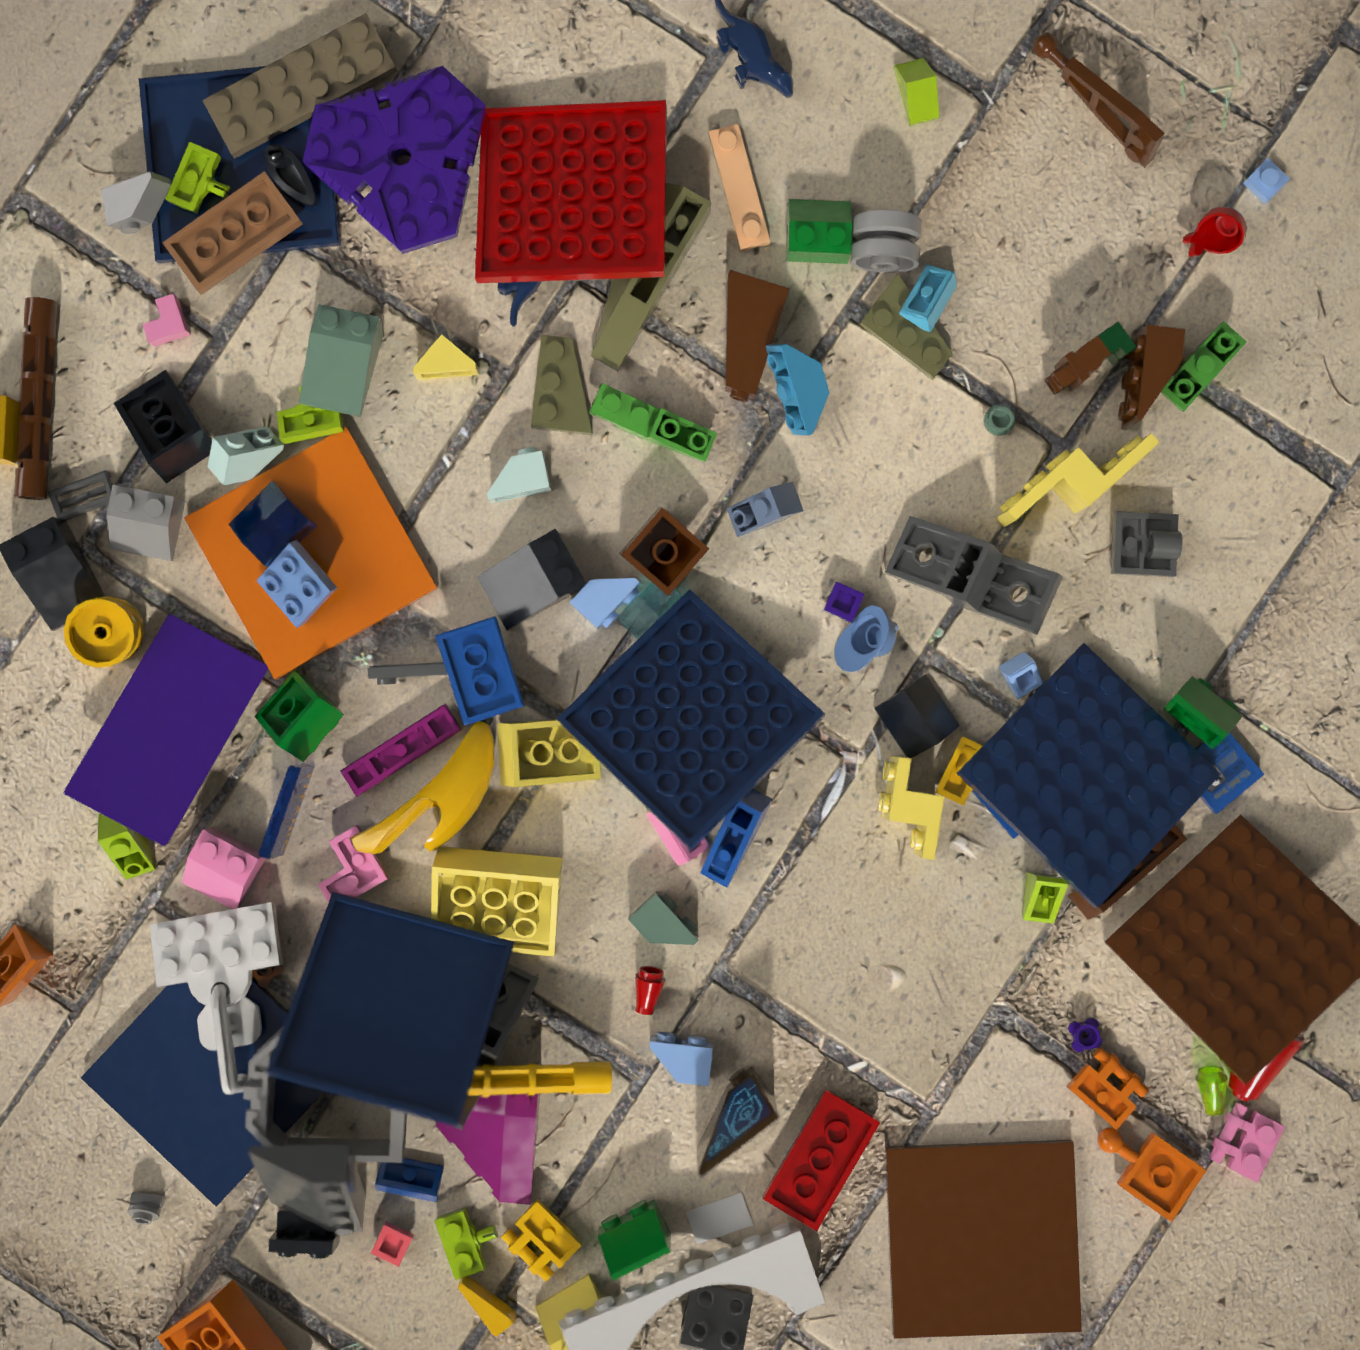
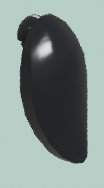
M268 146L264 154L266 166L277 186L296 202L309 207L317 206L319 203L317 185L311 171L305 166L303 160L284 146Z

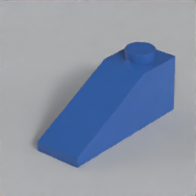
M752 789L725 816L700 872L702 875L728 888L772 803V798Z

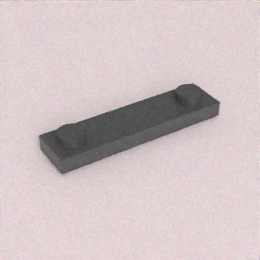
M444 662L369 666L368 679H377V685L396 684V678L447 676Z

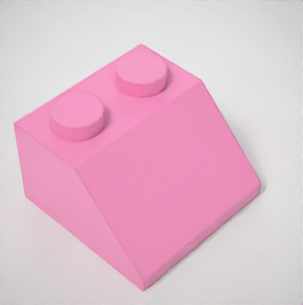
M214 827L203 829L187 858L182 883L231 909L240 908L267 856Z

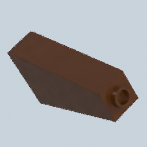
M733 270L729 271L727 281L725 392L730 393L729 397L734 400L747 402L748 399L755 400L767 362L768 353L766 346L773 343L789 288Z

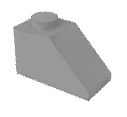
M147 172L101 189L107 226L119 229L124 234H133L139 232L141 227L152 224L169 191L171 179L153 172Z

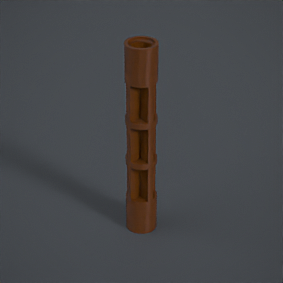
M40 297L25 298L23 327L26 328V331L23 332L16 451L18 468L15 469L14 486L15 498L29 500L47 499L57 302Z

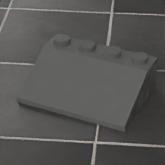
M349 1144L249 1147L250 1157L271 1203L337 1235L348 1236L354 1232L363 1231L366 1194Z

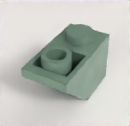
M656 891L628 918L649 943L694 945L699 941L698 936L695 934L699 929L687 916L682 919L674 911L678 906L666 893L661 896Z

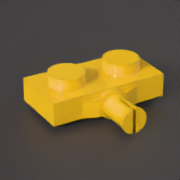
M961 737L935 793L964 806L973 789L956 773L982 745L966 737Z

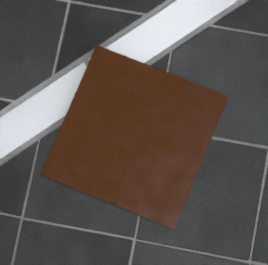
M1072 1140L885 1147L892 1334L894 1339L1082 1332L1074 1142Z

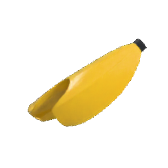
M490 717L475 722L442 770L408 801L382 821L350 837V842L356 851L370 854L381 853L427 810L436 806L440 807L441 819L436 829L426 841L424 848L433 852L452 839L475 813L489 787L494 768V738L490 727L494 718Z

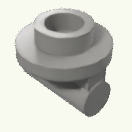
M132 1192L127 1213L132 1216V1221L135 1223L151 1224V1221L159 1219L161 1208L165 1202V1195Z

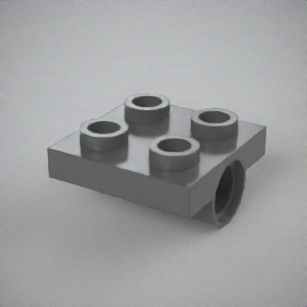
M1114 512L1111 574L1175 577L1177 559L1181 555L1183 544L1181 531H1178L1179 514Z
M716 1285L704 1286L689 1291L682 1318V1331L678 1346L691 1350H744L754 1295Z

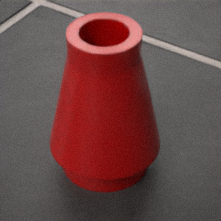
M641 966L639 973L635 974V1011L643 1015H652L654 1013L655 1005L666 981L663 977L664 971L653 966Z

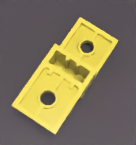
M1152 433L1144 438L1138 435L1116 452L1119 458L1114 456L1099 468L1094 465L1079 447L1071 453L1065 449L1045 466L1049 470L1047 473L1042 470L1022 487L1026 491L1025 493L1017 492L999 507L1002 513L996 519L1003 527H1006L1022 516L1050 489H1053L1075 514L1090 506L1160 442Z

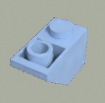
M636 578L591 579L569 603L598 630L602 625L607 629L619 616L616 610L623 603L628 606L639 595L640 591L637 588L640 582Z
M658 1032L657 1036L650 1037L649 1048L677 1083L709 1086L713 1045L712 1042H707L706 1037L690 1035L688 1040L677 1039L676 1034L669 1032Z

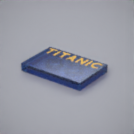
M303 763L288 767L258 852L260 857L270 860L284 855L314 766Z

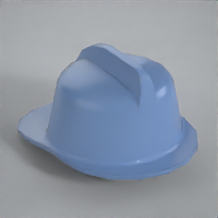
M871 605L864 608L837 640L835 646L837 665L843 671L855 672L865 667L874 657L888 654L895 644L896 631L899 626L888 619L886 612L881 607Z

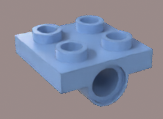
M298 540L289 543L257 579L260 586L296 628L304 625L337 589V586Z

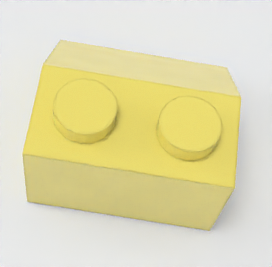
M590 1274L536 1305L535 1308L551 1350H568L558 1321L564 1319V1315L572 1310L581 1308L584 1311L595 1306L594 1303L603 1298Z

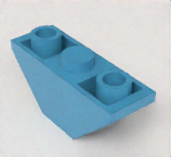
M788 344L767 345V361L775 376L777 395L785 409L786 424L791 430L792 435L809 436L814 433L830 393L822 365L817 360Z

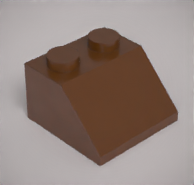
M658 507L619 554L669 596L709 548L663 507Z

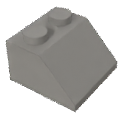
M113 484L106 515L110 549L173 561L185 501L175 496Z

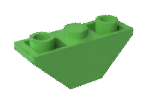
M1221 322L1177 367L1161 393L1178 409L1184 412L1247 341L1226 322Z

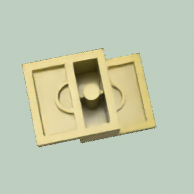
M891 756L890 762L885 761L882 779L886 780L887 783L885 792H880L878 810L882 812L881 817L887 820L916 824L917 829H912L910 836V847L914 848L913 853L921 858L935 860L944 796L907 790L911 759Z

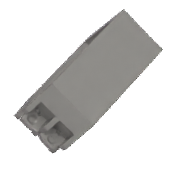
M282 1027L258 1048L253 1058L249 1061V1081L244 1086L243 1099L251 1100V1109L246 1111V1128L263 1146L349 1144L355 1162L402 1163L406 1142L407 1113L391 1109L390 1139L288 1137L273 1121L276 1077L269 1076L266 1073Z

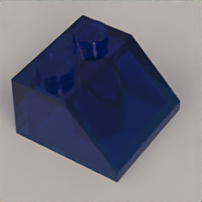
M271 481L228 524L241 543L267 567L271 565L289 543L298 540L300 543L317 526L274 481Z

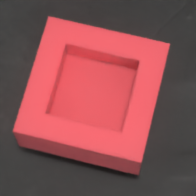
M386 1221L371 1254L399 1267L414 1234Z

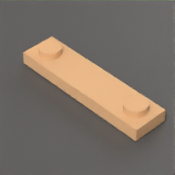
M739 124L709 131L710 143L740 252L770 245L769 234Z

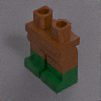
M1118 321L1081 346L1075 353L1071 351L1054 366L1055 371L1044 381L1054 395L1066 387L1073 391L1086 381L1101 366L1102 362L1108 359L1113 366L1134 350L1136 345Z

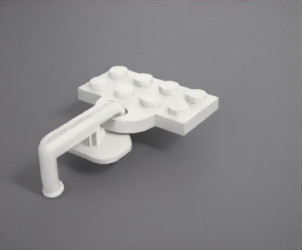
M263 903L150 924L157 987L188 982L191 994L198 1002L206 1005L197 1018L199 1039L206 1049L217 1050L223 1092L225 1094H235L244 1091V1086L249 1081V1078L245 1073L237 1074L234 1047L250 1045L256 1042L262 1032L260 1009L257 1004L245 996L252 983L253 970L283 965L275 903Z

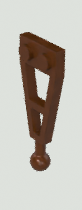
M1042 33L1037 36L1033 43V50L1036 56L1042 59L1049 58L1062 71L1061 77L1124 146L1125 153L1129 159L1136 163L1139 162L1145 168L1153 161L1165 133L1140 109L1076 58L1072 57L1069 60L1058 49V41L1053 34ZM1109 107H1111L1114 111H1116L1120 116H1122L1131 124L1130 130H1128V128L1121 122V120L1114 114V112Z

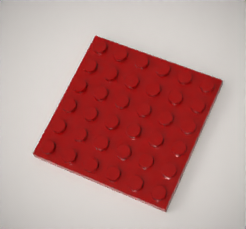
M666 100L486 108L480 140L475 260L476 282L506 283L665 277Z

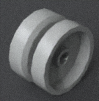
M873 210L854 216L852 236L858 242L854 243L851 247L850 264L861 270L882 273L904 272L917 268L920 260V248L914 242L921 237L922 220L914 214L896 210Z

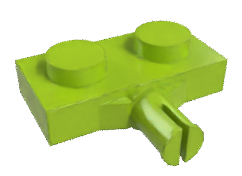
M189 142L165 199L169 203L197 214L204 197L209 191L227 198L228 194L226 192H230V186L214 180V174L221 160L219 154Z
M298 404L291 409L276 411L279 436L283 444L344 432L342 415L339 412Z
M466 1207L436 1217L434 1222L455 1280L484 1271L487 1265L482 1254V1242L498 1238L496 1226L492 1225L477 1230L470 1220Z

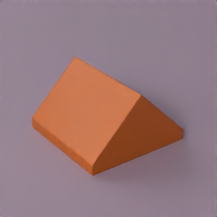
M17 924L0 941V1007L12 1003L53 956L50 951Z

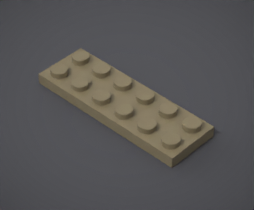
M367 13L202 101L231 155L237 158L313 117L315 105L360 92L397 72V69Z

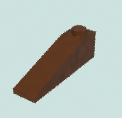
M1175 824L1098 908H1093L1076 890H1073L1068 897L1087 920L1104 913L1187 840L1186 836Z

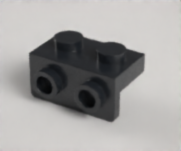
M280 1209L277 1213L276 1231L269 1239L268 1252H276L280 1257H294L298 1253L310 1254L309 1256L315 1259L327 1258L338 1247L340 1235L309 1222L290 1211Z

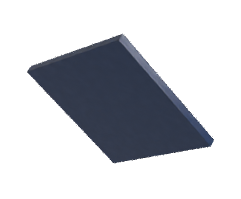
M266 66L138 78L147 172H153L170 178L172 184L189 142L219 154L221 157L214 174V180L230 186V192H226L228 196L265 171L301 220V226L262 253L341 246L337 194L311 171L317 185L319 203L315 207L305 206L287 196L277 186L266 166L264 154L266 148L270 145L284 146L303 160L312 117L234 158L202 101ZM209 191L204 197L197 214L169 203L164 199L152 223L155 261L158 264L176 262L162 242L225 198Z
M332 892L268 1065L267 1075L458 1127L508 967L514 941Z
M253 977L251 986L245 996L257 1004L260 1009L262 1032L256 1042L250 1045L234 1047L237 1074L245 1073L248 1075L249 1061L253 1058L258 1048L283 1027L288 1014V1010L265 988L260 987ZM188 982L166 986L82 1075L81 1079L217 1207L254 1167L249 1154V1147L263 1145L246 1128V1111L251 1109V1100L243 1099L244 1091L235 1094H225L222 1090L217 1050L206 1049L199 1039L197 1018L206 1005L198 1002L191 994ZM276 1077L273 1121L286 1133L324 1093V1090Z

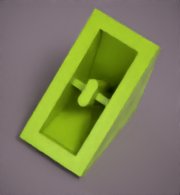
M921 58L894 65L909 126L939 119L937 77L927 61Z
M1027 872L1023 920L1054 924L1068 887V882L1059 875Z

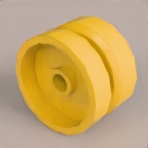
M115 596L98 597L77 605L67 616L63 629L65 644L72 656L81 663L95 668L110 667L132 657L141 647L145 635L144 620L137 608L127 600ZM102 627L107 630V633L102 632Z

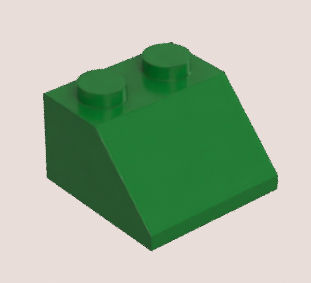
M789 199L786 262L847 264L851 255L852 240L850 201Z
M294 669L254 717L277 746L304 762L317 749L325 736L337 726L344 714L330 698Z
M1191 676L1163 710L1207 746L1214 749L1228 736L1243 716L1238 713L1239 709L1233 702L1226 698L1221 699L1212 692L1214 689L1208 682Z
M655 1199L648 1203L646 1200L637 1202L629 1208L630 1212L620 1217L618 1214L611 1215L601 1222L602 1226L598 1229L597 1237L613 1281L671 1252V1232Z

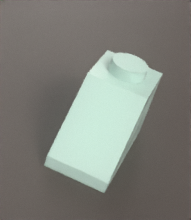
M535 447L519 450L516 456H511L488 491V500L491 503L552 491L543 451H536Z

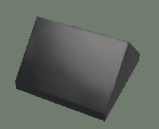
M926 674L874 708L905 756L909 759L939 744L960 726Z

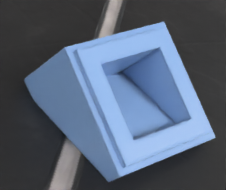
M1026 652L1020 653L999 666L1003 677L1017 699L1032 692L1044 683L1035 661Z

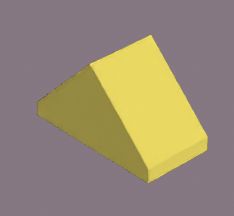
M441 334L413 367V374L418 380L479 375V368L472 359Z

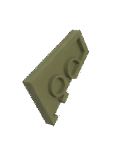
M897 274L859 325L933 380L953 353L935 327L931 332L924 331L900 315L899 312L908 298L910 290L899 274Z

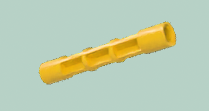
M571 1062V1064L555 1065L527 1063V1065L490 1066L489 1064H482V1066H477L468 1095L489 1097L490 1095L527 1094V1096H534L535 1093L571 1092L572 1095L609 1094L612 1090L611 1062Z

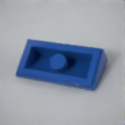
M403 1158L402 1163L381 1162L375 1181V1188L381 1192L437 1202L444 1166Z

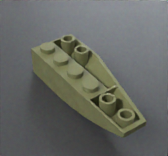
M666 183L665 277L613 279L591 357L617 372L619 371L711 213V202L684 186Z

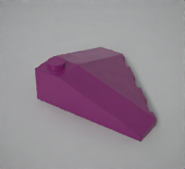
M535 1093L534 1096H527V1094H499L482 1097L481 1095L462 1131L451 1125L436 1122L435 1126L450 1144L453 1142L465 1156V1162L478 1177L482 1176L493 1189L492 1194L499 1202L531 1205L540 1093Z

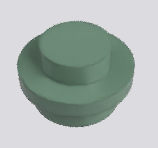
M994 405L984 415L986 430L995 436L1008 434L1015 425V415L1005 405Z

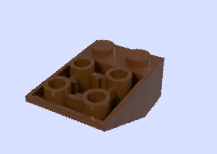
M1147 325L1131 338L1136 348L1125 356V359L1129 361L1128 371L1124 372L1121 382V388L1125 390L1124 402L1120 403L1118 410V420L1122 421L1121 430H1127L1144 418L1182 362L1186 329Z

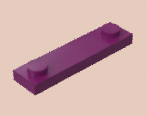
M443 704L349 764L340 772L355 796L358 797L463 729L448 705Z

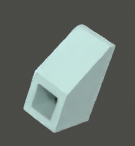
M268 426L216 436L212 440L207 467L223 486L251 480L283 450L284 444Z

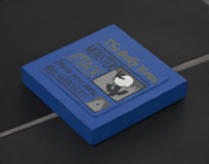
M1231 733L1214 749H1211L1204 742L1195 748L1221 773L1217 780L1200 797L1214 814H1218L1265 775Z

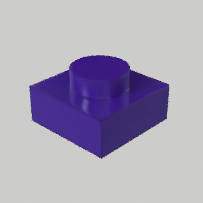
M836 581L823 611L852 623L865 594Z

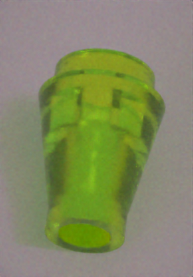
M1203 1066L1198 1069V1075L1195 1079L1205 1106V1113L1212 1116L1222 1115L1225 1112L1224 1102L1228 1077L1224 1074L1222 1067Z

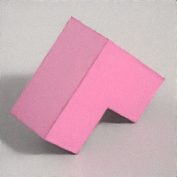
M171 294L155 299L161 318L142 324L148 342L153 346H157L191 335L179 298Z

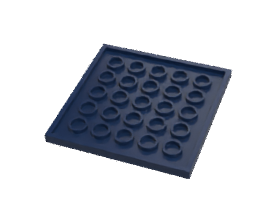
M689 589L556 719L691 851L825 717V713Z
M1085 643L1080 645L956 773L1093 908H1098L1221 775Z

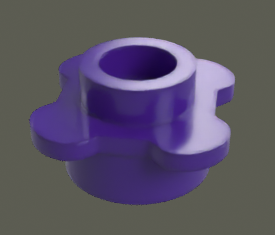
M1088 1018L1085 1022L1078 1023L1073 1021L1069 1024L1068 1031L1072 1034L1073 1038L1071 1046L1076 1052H1082L1084 1049H1097L1102 1045L1103 1041L1097 1029L1099 1023L1096 1019ZM1084 1032L1088 1033L1086 1038L1082 1036Z

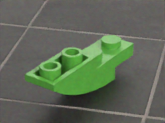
M603 383L600 384L588 412L614 424L616 428L701 462H706L717 433L663 408L658 409Z

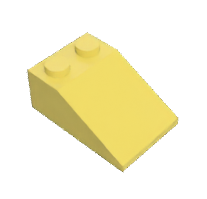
M557 719L497 723L501 785L523 787L601 779L600 762Z

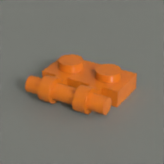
M1099 1047L1093 1056L1101 1062L1100 1067L1094 1070L1086 1063L1066 1087L1117 1130L1137 1107L1128 1097L1133 1091L1140 1097H1143L1147 1094L1149 1088L1141 1082L1142 1078L1135 1071L1130 1072L1120 1063V1058L1113 1052L1108 1053L1105 1049ZM1111 1073L1122 1081L1118 1089L1106 1080Z

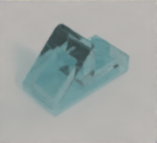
M651 583L639 596L637 595L616 619L638 640L682 596L675 589L667 596L656 585Z

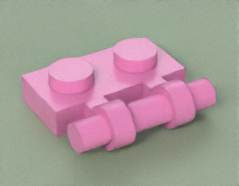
M1236 1102L1232 1111H1228L1224 1118L1226 1124L1220 1136H1215L1211 1144L1214 1148L1209 1158L1221 1164L1225 1154H1229L1230 1157L1226 1166L1258 1183L1285 1126L1255 1110L1252 1111L1247 1121L1243 1118L1248 1107ZM1238 1128H1240L1243 1131L1236 1145L1234 1146L1231 1144V1142Z

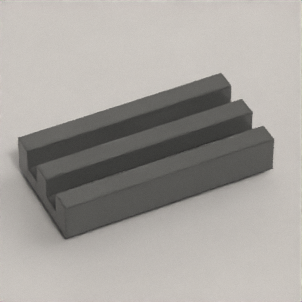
M105 470L49 491L48 495L57 518L67 521L109 505L112 485L114 484L110 480L111 475L109 471ZM101 481L104 483L103 486L61 502L58 500V497ZM107 492L108 494L107 496L96 499L81 506L75 507L73 509L67 510L65 512L62 511V509L88 500Z

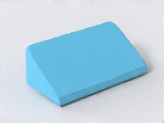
M926 264L899 312L900 315L924 331L931 332L956 288L955 272Z

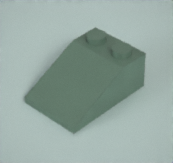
M318 304L309 336L299 398L300 404L361 417L384 335L380 317Z

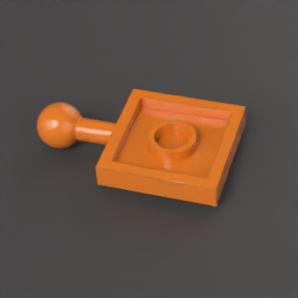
M1114 1128L1101 1130L1097 1137L1098 1146L1102 1151L1110 1154L1117 1153L1130 1162L1117 1181V1184L1170 1222L1173 1221L1207 1171L1153 1132L1150 1133L1138 1152L1126 1145L1119 1131Z

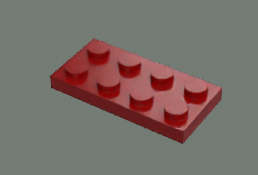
M825 1088L763 1193V1200L817 1231L880 1124L879 1119Z

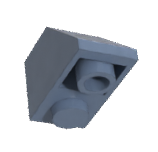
M793 482L769 487L727 508L737 537L776 524L804 511Z

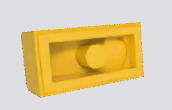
M466 1276L460 1279L458 1289L493 1336L497 1337L514 1324L517 1312L471 1277Z

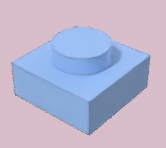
M1267 158L1243 184L1266 204L1290 178Z

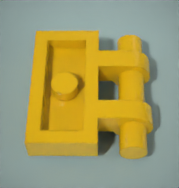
M539 1199L516 1220L515 1225L522 1231L520 1235L517 1236L508 1228L501 1236V1239L509 1245L507 1249L513 1255L518 1254L529 1265L527 1269L533 1275L538 1274L545 1282L554 1273L546 1265L550 1260L561 1268L582 1246V1241ZM530 1240L543 1251L538 1256L526 1245Z

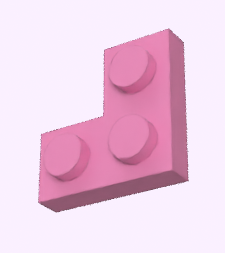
M358 825L329 841L344 869L318 884L328 903L332 892L357 898L389 879L375 854L358 852L352 846L350 837L362 832Z

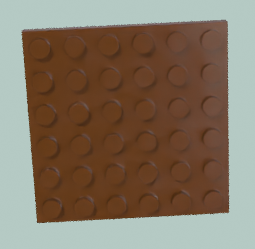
M1241 814L1104 941L1244 1085H1247L1360 978V925Z

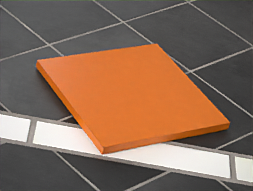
M344 427V432L326 437L184 517L273 678L276 680L438 589L347 427ZM295 540H298L337 586L333 594L310 619L298 628L293 625L257 582V579L286 546Z

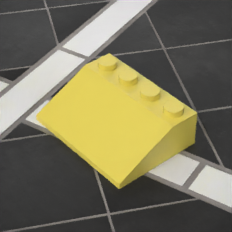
M439 847L432 865L431 919L514 941L512 953L555 956L563 858Z

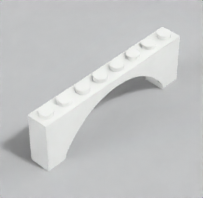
M781 1223L771 1229V1233L761 1237L760 1235L747 1237L742 1241V1245L732 1249L731 1247L718 1249L711 1258L703 1261L702 1259L692 1260L684 1265V1269L672 1273V1271L663 1272L654 1278L655 1281L644 1286L641 1283L632 1285L625 1289L624 1294L615 1298L612 1296L603 1297L594 1303L595 1306L584 1311L581 1308L572 1310L564 1315V1319L558 1322L568 1350H628L638 1332L660 1308L674 1298L704 1286L736 1284L753 1287L780 1298L787 1303L795 1315L822 1305L825 1301L801 1231L793 1224Z

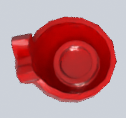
M1213 208L1201 218L1195 231L1183 237L1182 242L1184 244H1191L1188 251L1189 257L1200 256L1203 250L1215 254L1229 253L1236 250L1243 243L1246 237L1247 225L1242 214L1234 208Z

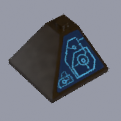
M752 1066L746 1071L744 1068H741L729 1078L731 1083L726 1086L697 1146V1171L701 1178L780 1118L774 1095Z

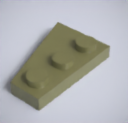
M542 335L531 428L593 436L573 339Z

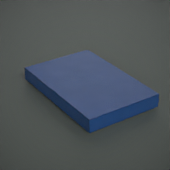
M496 616L435 635L464 726L525 706Z

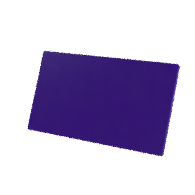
M168 615L64 789V795L166 846L268 671L267 665L181 619Z

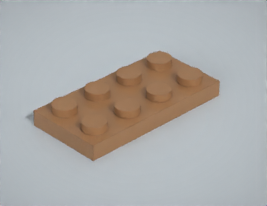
M264 171L162 243L198 293L202 295L302 225V222Z

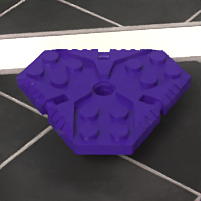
M444 66L436 67L414 76L411 75L404 79H398L395 82L385 83V88L376 91L372 87L363 92H356L344 98H337L315 105L303 163L348 205L353 203L357 207L356 211L402 254L458 237L470 184V176L467 174L468 166H474L486 106ZM390 100L392 107L381 110L379 103ZM401 155L411 156L407 163L402 165L396 164L397 159ZM447 161L456 163L455 170L446 168ZM366 187H369L371 191L364 197L361 192Z

